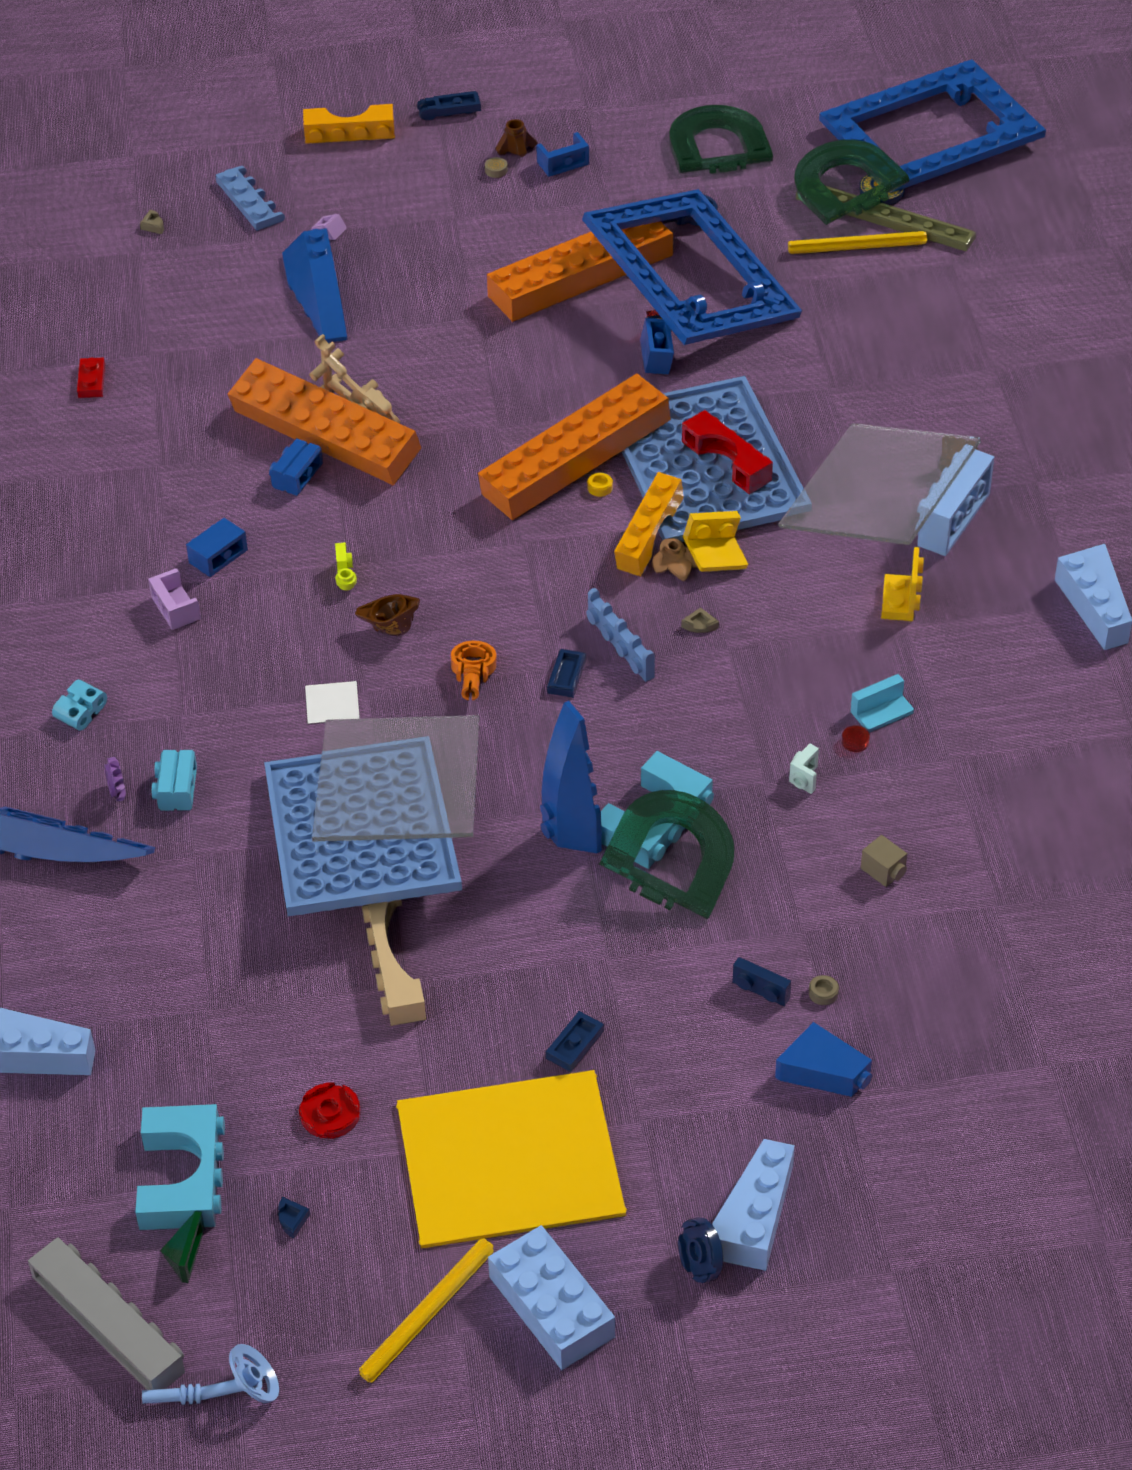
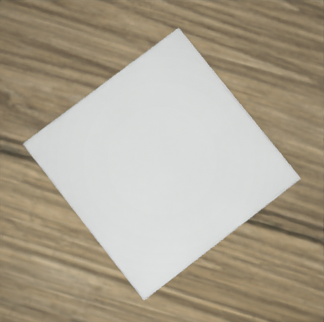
M356 681L305 686L308 724L360 719Z

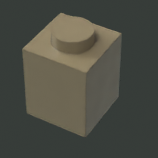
M882 834L862 850L861 869L885 887L895 880H900L906 873L907 853Z

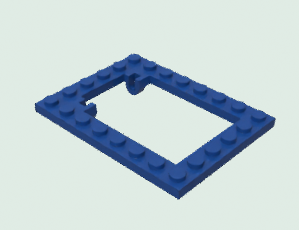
M972 59L819 113V121L889 193L1039 140L1046 135V129ZM945 91L959 106L965 105L970 100L971 93H974L1000 118L998 126L993 121L987 123V135L901 166H897L856 124Z
M699 189L584 212L582 221L683 345L800 318L802 313L800 307ZM690 215L748 283L743 288L742 296L745 299L753 297L751 304L706 314L707 303L702 295L691 296L687 300L679 301L621 229Z

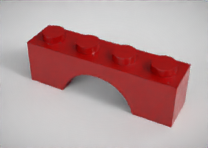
M704 410L682 423V443L698 455L717 453L730 458L733 461L732 482L746 493L751 494L772 481L773 462L769 457L760 453L752 444L747 443L735 431L721 423L717 417Z

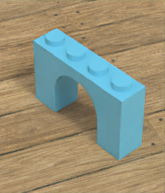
M656 751L641 767V787L669 801L673 809L666 815L655 819L637 818L610 803L601 810L602 844L647 869L655 861L662 859L670 844L676 843L679 840L682 831L687 825H692L695 822L698 813L704 807L707 808L714 797L712 792L713 780L659 751Z
M217 1104L142 1108L141 1137L144 1151L185 1150L195 1154L201 1160V1163L191 1177L180 1183L137 1186L136 1217L139 1230L181 1228L195 1211L202 1212L204 1227H215L216 1214H221V1195H217V1187H222L223 1184L222 1168H218V1161H223L224 1147L223 1142H219V1135L225 1134L224 1116L219 1117Z

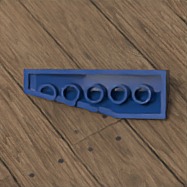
M327 228L303 231L282 252L288 286L295 293L298 303L302 304L306 316L310 317L319 337L324 334L325 340L328 343L347 340V332Z
M567 701L562 706L547 751L541 791L542 804L540 805L543 821L541 823V830L547 839L551 838L557 847L597 854L602 851L600 807L597 804L594 805L593 796L598 793L596 785L591 783L589 776L594 771L592 762L586 752L590 748L585 719L571 702Z
M6 806L0 808V854H4L5 851L15 853L14 857L17 859L31 860L33 857L55 861L97 862L146 856L155 852V847L125 838H117V842L112 841L113 836L104 832H90L88 834L87 827L65 825L66 821Z

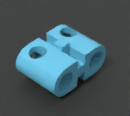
M78 679L67 689L68 695H62L52 709V716L81 731L92 721L91 715L93 713L97 715L105 706L107 694Z

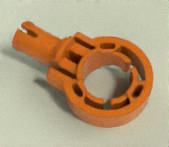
M482 641L462 642L451 651V669L456 674V680L461 682L462 674L464 675L461 695L469 701V694L472 693L473 701L479 696L481 676L483 675V682L486 683L488 676L495 671L497 666L495 649L490 644ZM467 657H477V658H478V657H481L482 659L472 661V660H467L466 658H467Z

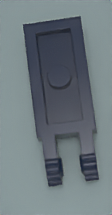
M471 91L420 99L417 102V108L420 118L427 121L433 120L436 116L481 111V103L478 92Z

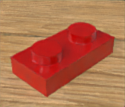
M104 357L80 358L77 384L78 398L103 397Z

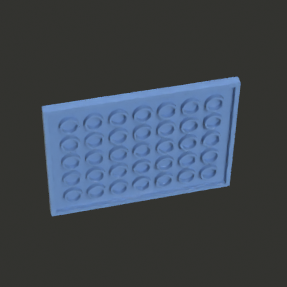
M745 376L663 393L669 399L671 420L621 451L643 498L658 472L682 479L684 498L673 517L668 515L660 525L658 531L662 540L675 538L685 542L683 534L690 513L738 511L741 519L737 530L812 513L813 506ZM704 410L717 417L721 423L735 431L747 443L752 444L764 456L769 457L773 462L772 481L751 494L746 493L732 482L733 461L730 458L717 453L698 455L682 443V423Z
M429 738L264 762L287 916L331 911L462 890V881Z

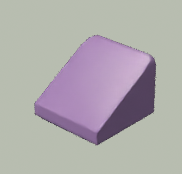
M339 214L322 217L311 230L327 228L329 239L336 240L346 230V225Z

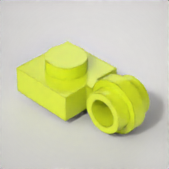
M345 542L335 543L338 572L335 577L336 584L342 590H351L357 582L356 574L349 569L353 568L352 553H346Z

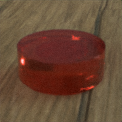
M853 725L844 729L842 745L846 750L861 752L869 746L870 734L866 728Z

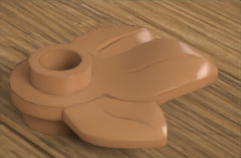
M675 538L664 539L659 546V552L652 560L656 573L669 570L682 581L688 578L691 568L698 569L688 547H685L681 541Z

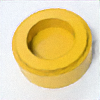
M605 473L591 475L587 480L588 492L597 497L610 494L613 490L611 476Z

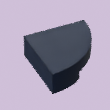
M282 1196L278 1206L279 1222L284 1232L290 1237L295 1238L310 1216V1209Z

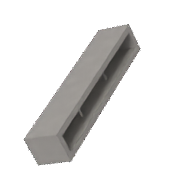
M57 1237L28 1260L32 1278L147 1390L166 1389L185 1373L182 1360L184 1354L174 1342L169 1344L163 1338V1334L153 1322L148 1324L142 1318V1313L134 1303L130 1302L127 1304L113 1283L109 1282L106 1284L101 1279L102 1277L98 1269L92 1263L86 1264L81 1259L79 1251L71 1243L66 1245Z

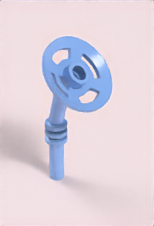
M238 1344L231 1349L229 1354V1363L235 1377L234 1380L202 1387L200 1384H196L195 1387L189 1384L186 1388L185 1384H183L180 1388L142 1390V1404L181 1402L182 1405H185L186 1401L189 1404H193L194 1401L200 1404L201 1400L242 1391L259 1402L271 1403L279 1395V1383L273 1368L260 1352L249 1345ZM263 1378H265L267 1383V1393L261 1389Z

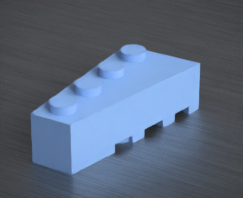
M1102 544L1058 557L1055 581L1102 648L1108 650L1127 644L1130 637L1132 618L1106 545Z
M0 1008V1073L91 1075L95 1056L91 1029Z
M763 1139L712 1223L722 1244L724 1262L766 1271L793 1169L795 1145Z

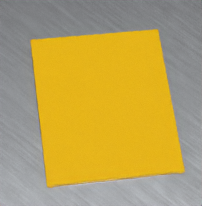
M595 1070L397 1100L396 1108L399 1113L421 1249L529 1232L540 1225L544 1229L626 1216L627 1208L624 1205Z

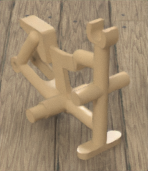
M324 334L317 338L315 344L321 350V363L309 373L310 377L317 381L323 376L321 388L330 392L334 391L339 396L400 424V420L392 412L391 403L384 398L380 390H375L379 386L378 383L372 379L366 385L358 386L348 376L346 368L339 362L344 353L339 348L331 353L335 349V344L333 342L329 344L325 340ZM332 369H333L337 374H334V375L332 376ZM342 379L353 390L352 393L340 384Z

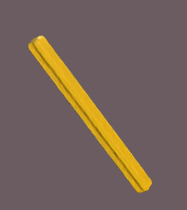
M924 231L796 240L788 242V252L790 254L921 245L927 243V234Z
M485 1238L479 1239L362 1364L359 1372L363 1379L369 1383L374 1382L488 1259V1256L494 1251L491 1242H488Z

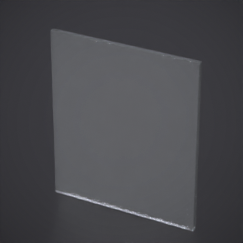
M852 423L778 523L779 528L910 545L978 447L981 439L980 437Z
M479 715L326 720L312 842L473 837Z

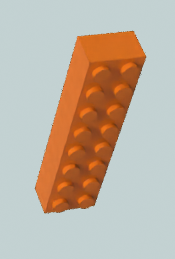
M661 221L621 229L650 265L673 256V233ZM588 232L488 273V297L514 322L625 276L626 273L592 232Z
M258 358L254 359L227 394L235 412L295 440L297 438L306 441L308 444L318 445L322 448L323 453L393 486L421 450L415 430Z
M636 373L478 472L482 495L513 521L670 421L668 397Z

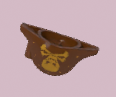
M402 594L388 595L356 608L355 615L370 623L375 631L391 636H400L410 630L414 612L419 607L420 599Z

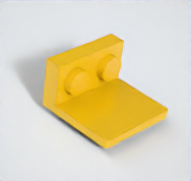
M738 511L690 513L683 539L701 572L747 569L748 562L735 539L741 519Z
M914 547L911 576L885 574L881 619L913 621L914 611L920 610L921 595H916V592L922 591L923 576H918V573H923L924 557H919V547Z

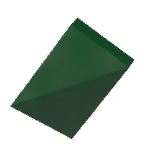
M195 1211L160 1250L182 1283H189L205 1231L202 1212Z

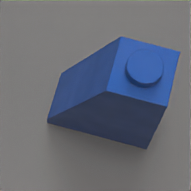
M813 1022L776 1059L775 1078L783 1082L852 1097L859 1089H865L872 1079V1060Z

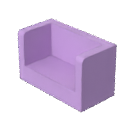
M173 569L148 579L151 597L172 630L201 619L199 602L196 598L190 599L183 589L178 569Z

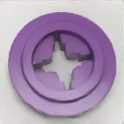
M115 757L107 758V764L104 765L105 775L111 797H115L116 801L119 802L125 799V786L118 760Z

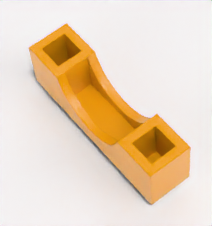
M393 104L370 105L364 113L353 117H339L331 114L326 108L303 109L305 144L395 138Z
M661 472L656 474L614 550L617 569L641 577L652 557L653 544L660 525L668 515L672 517L675 515L684 498L682 479Z

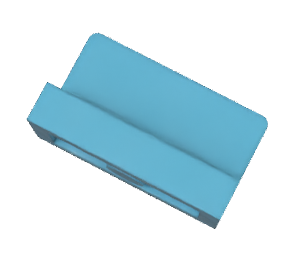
M899 674L852 693L851 713L867 732H872L913 714L914 708L903 696L904 680Z

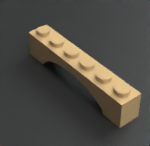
M401 900L362 906L364 923L370 922L371 928H366L369 946L375 945V950L371 951L373 968H379L380 970L379 974H375L378 992L384 991L385 997H380L383 1015L389 1014L391 1026L426 1020L425 1002L420 979L411 978L400 967L387 941L391 916L397 906H402Z

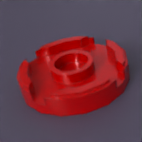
M331 1082L316 1085L308 1090L299 1106L302 1126L310 1134L326 1139L344 1136L354 1129L359 1121L361 1111L357 1094L350 1087L343 1084L342 1086L335 1085V1083Z

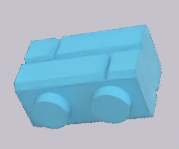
M163 750L160 761L155 762V778H158V781L152 783V799H157L158 809L161 811L174 809L191 810L197 772L195 752L193 750H180L179 752L176 750Z

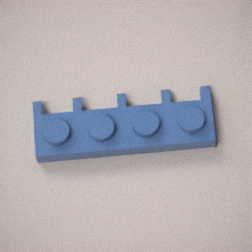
M238 166L216 174V182L256 231L284 221L285 215L282 212H273L276 204L273 201L264 202L262 199L266 195L265 191L261 188L255 190L252 187L256 183L255 179L252 176L247 178L243 176L247 172L244 166Z
M592 588L588 592V610L586 611L589 622L599 628L604 639L614 645L618 655L628 661L635 674H639L645 682L655 678V654L651 650L644 648L641 638L638 635H633L628 630L625 620L619 619L613 613L612 606L608 602L604 603L600 598L599 591L596 588Z

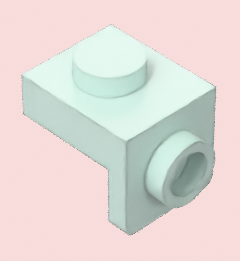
M809 744L802 752L798 751L790 763L789 782L810 794L816 788V772L814 770L818 767L819 748L812 744Z

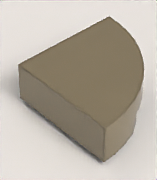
M149 210L140 222L141 230L162 234L164 231L163 220L156 211Z
M700 607L681 620V627L691 632L706 633L718 629L719 621Z

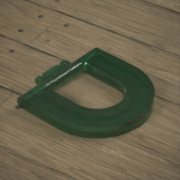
M705 105L682 113L671 124L669 146L679 173L709 170V173L713 174L716 173V169L721 173L736 171L737 166L740 167V170L746 169V164L773 161V152L761 123L755 116L745 110L727 105ZM706 129H726L738 136L744 153L702 159L694 137Z
M837 140L814 148L800 160L794 174L798 197L825 225L851 212H854L857 216L862 214V209L866 212L881 204V200L884 202L888 200L889 196L887 193L910 181L907 173L883 150L871 143L860 140ZM854 165L863 169L879 185L843 203L820 179L827 170L835 166Z
M659 790L647 793L629 805L620 819L599 865L631 880L630 891L635 893L638 887L641 886L642 890L639 895L658 905L662 903L663 899H666L664 908L671 910L674 903L708 919L731 871L734 861V842L726 822L708 803L685 792ZM673 823L683 826L696 837L700 844L701 860L687 892L633 866L649 830L659 824Z

